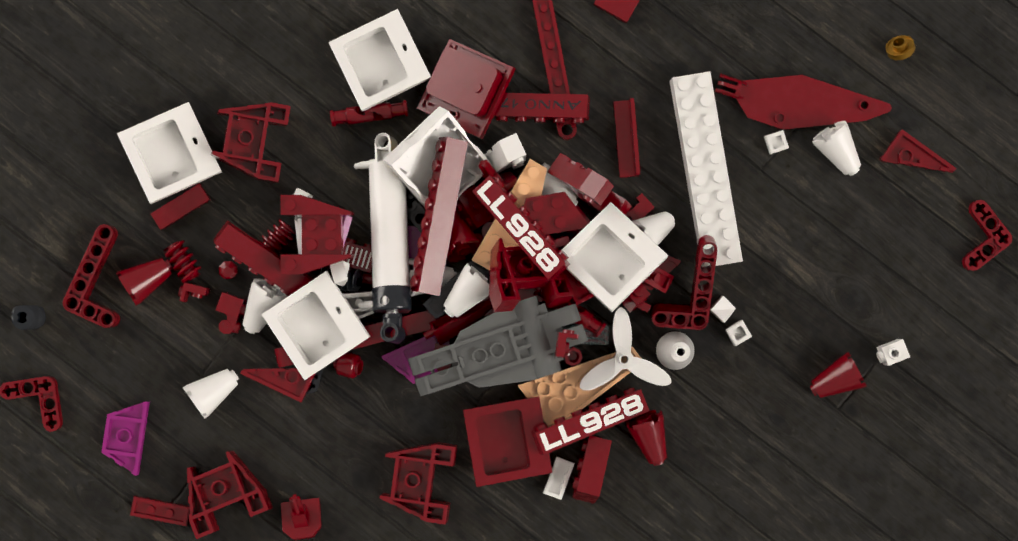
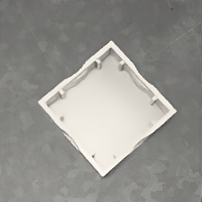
M440 106L383 159L424 208L425 201L429 195L428 184L430 179H432V163L436 157L435 146L439 137H451L468 142L458 198L467 188L474 185L482 177L483 173L478 165L481 160H488L481 150L469 140L464 129L451 113Z

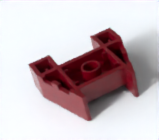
M270 102L219 109L218 115L228 116L223 152L212 151L211 156L256 180L278 183L281 163L262 160L268 124L286 127L291 106Z
M562 153L558 155L547 173L568 185L577 195V198L599 213L610 202L624 215L632 207L626 199L611 191L614 186L608 179L590 168H584L582 164L574 162Z
M280 195L281 215H302V254L281 255V274H306L340 261L354 258L353 254H343V215H354V212L303 195Z
M499 238L491 250L489 297L494 312L512 311L521 300L518 289L541 288L547 308L565 307L574 296L566 274L561 273L554 280L547 279L521 247H504L502 238Z
M438 442L386 453L385 457L396 459L391 494L382 493L380 499L419 517L425 522L446 525L449 517L450 502L431 499L435 464L454 466L456 464L458 445Z
M234 451L226 452L229 463L203 474H198L196 466L187 468V483H189L188 503L190 504L189 522L196 539L220 530L213 511L244 499L250 517L273 508L266 489Z

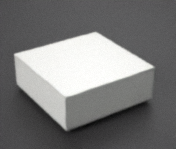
M783 130L764 136L769 154L789 148Z

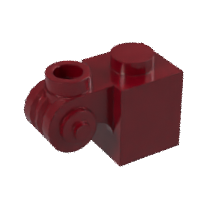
M222 292L216 307V311L222 312L227 316V320H222L219 323V330L223 334H238L241 328L239 320L245 314L247 300L226 292Z

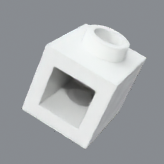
M896 339L877 347L878 352L876 355L879 362L883 363V365L889 366L910 358L903 339Z

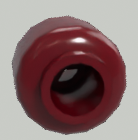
M347 352L333 362V367L339 376L353 379L361 374L363 361L359 355Z

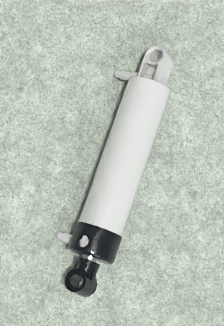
M380 133L375 138V159L354 164L355 169L369 168L373 283L372 301L360 302L358 306L360 309L372 308L374 313L383 314V326L380 330L381 338L386 342L399 344L405 339L406 335L405 329L402 327V314L412 310L406 186L383 160L398 146V143L390 135ZM389 140L387 146L384 147V143ZM395 329V335L391 338V331Z

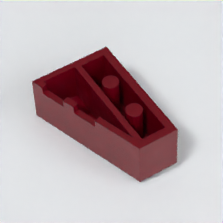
M589 436L587 440H583L581 451L584 453L582 459L579 458L577 464L579 472L578 476L574 478L572 498L594 504L600 497L612 443L611 440L595 436Z

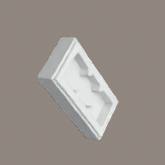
M556 456L552 473L548 477L543 493L561 500L575 463Z

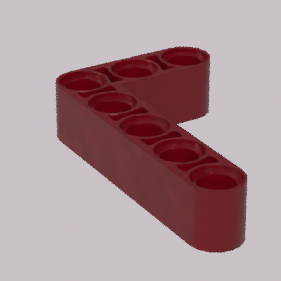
M106 224L97 227L62 303L67 311L101 327L112 328L119 324V314L89 299L118 236L117 229ZM108 228L110 230V236L108 238H105L103 233L104 230ZM101 246L102 253L97 256L95 249ZM90 263L94 266L92 273L87 271V266ZM82 280L86 284L83 291L79 288V283ZM73 298L77 300V306L75 308L71 306V300ZM90 306H93L95 309L93 316H90L88 313ZM108 314L112 316V322L110 324H108L105 320Z
M704 235L698 241L690 306L661 303L654 305L651 309L654 325L702 330L707 326L718 252L716 241L712 236ZM707 244L712 245V247L709 249L703 248ZM705 262L710 263L707 267L701 266ZM700 281H707L704 285L699 284ZM700 298L705 299L703 302H696ZM659 313L665 314V315L662 316V317H657V316H656V315L659 314ZM677 315H683L680 319L675 318ZM697 316H702V317H703V318L700 319V320H695V319H694V318L697 317Z

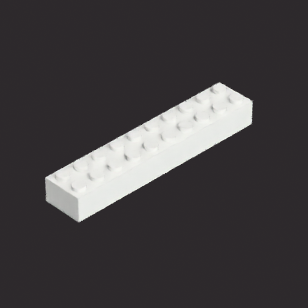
M709 71L673 77L670 80V87L697 244L704 235H710L715 239L718 250L716 266L742 262L711 73ZM707 244L703 248L709 249L712 247V245ZM705 262L701 266L707 267L710 263Z

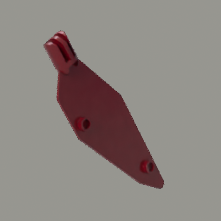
M720 73L719 78L736 84L732 85L718 81V86L733 90V93L719 88H715L714 91L735 98L747 118L783 130L832 125L839 121H846L847 123L867 121L890 112L892 108L889 103L805 75L742 81ZM862 102L866 103V107L864 109L861 107Z

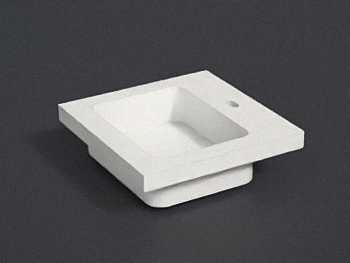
M398 9L329 42L362 112L431 78ZM403 46L407 47V51H404Z
M189 102L117 133L150 204L222 173L216 158L211 156L212 150ZM195 138L197 139L198 144H195V143H194L193 140H194Z
M612 202L562 249L569 257L567 261L570 265L566 269L611 312L668 258V255Z
M325 271L261 314L304 380L371 337L338 286L334 283L328 271Z

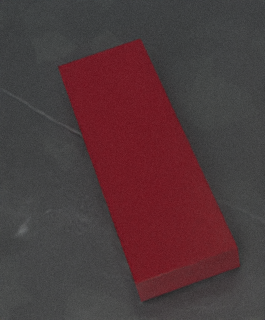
M199 183L152 212L151 215L160 230H163L210 201V198Z
M134 496L130 516L188 526L190 506Z

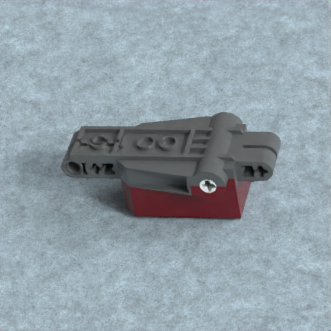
M533 296L519 301L512 311L494 312L460 331L454 344L409 358L408 362L413 376L431 371V374L415 379L419 395L424 396L464 382H469L480 388L531 381L561 371L559 361L564 359L555 357L557 334L559 332L562 333L563 326L581 320L576 303L548 312L545 303L540 304L538 297ZM583 324L566 329L573 330L574 334L579 335L577 340L566 339V342H569V347L588 341ZM452 364L450 368L438 372L434 371L436 368Z

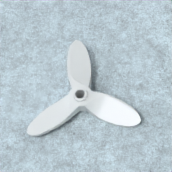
M619 307L614 314L612 327L616 354L613 358L603 361L592 368L581 379L580 389L592 390L612 380L622 369H628L640 379L660 386L671 384L670 376L659 366L645 359L633 356L631 353L632 329L630 319L626 310ZM622 356L627 357V361L625 363L621 362Z

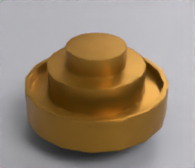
M906 35L892 38L886 44L887 55L893 60H904L910 57L915 52L913 39Z

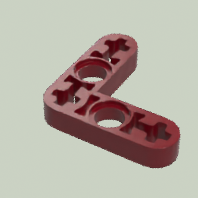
M983 200L973 201L969 205V213L988 238L964 256L962 265L968 271L978 270L1012 242L1011 233ZM976 205L982 206V208L980 209L981 212H975L977 208ZM989 218L995 222L993 229L986 227V221ZM1005 235V243L998 241L1000 240V236ZM985 245L990 246L992 249L989 256L983 254L982 249ZM978 256L982 258L974 262L975 266H969V258L975 259Z
M44 376L6 382L0 386V396L4 399L39 395L43 427L49 432L59 430L62 427L63 418L58 384L54 377ZM46 379L47 382H51V386L48 388H38V384L46 383ZM27 382L33 385L31 393L24 391V385ZM18 387L19 390L10 394L5 392L8 388ZM48 398L53 399L55 402V406L52 409H48L45 405ZM56 411V414H52V416L47 415V412L50 413ZM52 418L53 420L57 421V424L54 425V428L53 425H49V421H51Z

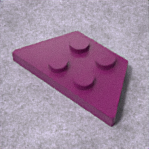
M435 336L427 340L423 337L383 355L382 359L415 384V379L429 375L431 371L413 376L408 359L433 351L435 343L439 344ZM450 340L445 342L444 345H450Z
M149 401L109 413L106 419L101 453L114 459L117 464L124 466L135 476L139 475Z

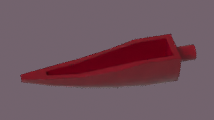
M488 299L476 304L460 317L454 316L452 318L445 314L429 322L431 329L423 333L425 339L427 340L435 336L440 345L444 344L493 308L491 300Z

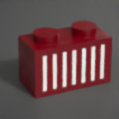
M346 238L343 254H353L354 258L345 260V262L349 263L352 268L372 273L371 245L364 243L363 246L356 245V240Z

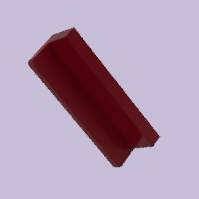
M634 98L625 101H614L619 178L638 177L640 175Z

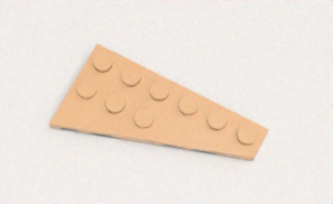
M529 159L511 190L518 198L516 202L520 207L524 205L526 198L542 196L547 168L532 159ZM495 218L474 254L472 261L490 270L491 250L499 238H502L504 247L520 246Z
M631 347L633 356L641 358L636 350ZM614 352L557 373L518 385L526 398L540 397L543 420L549 426L554 424V419L562 416L566 419L572 416L571 412L586 407L627 376L630 371L622 369L612 380L592 390L580 389L581 379L596 365L613 358L616 354ZM622 356L621 362L625 363L627 361V357Z

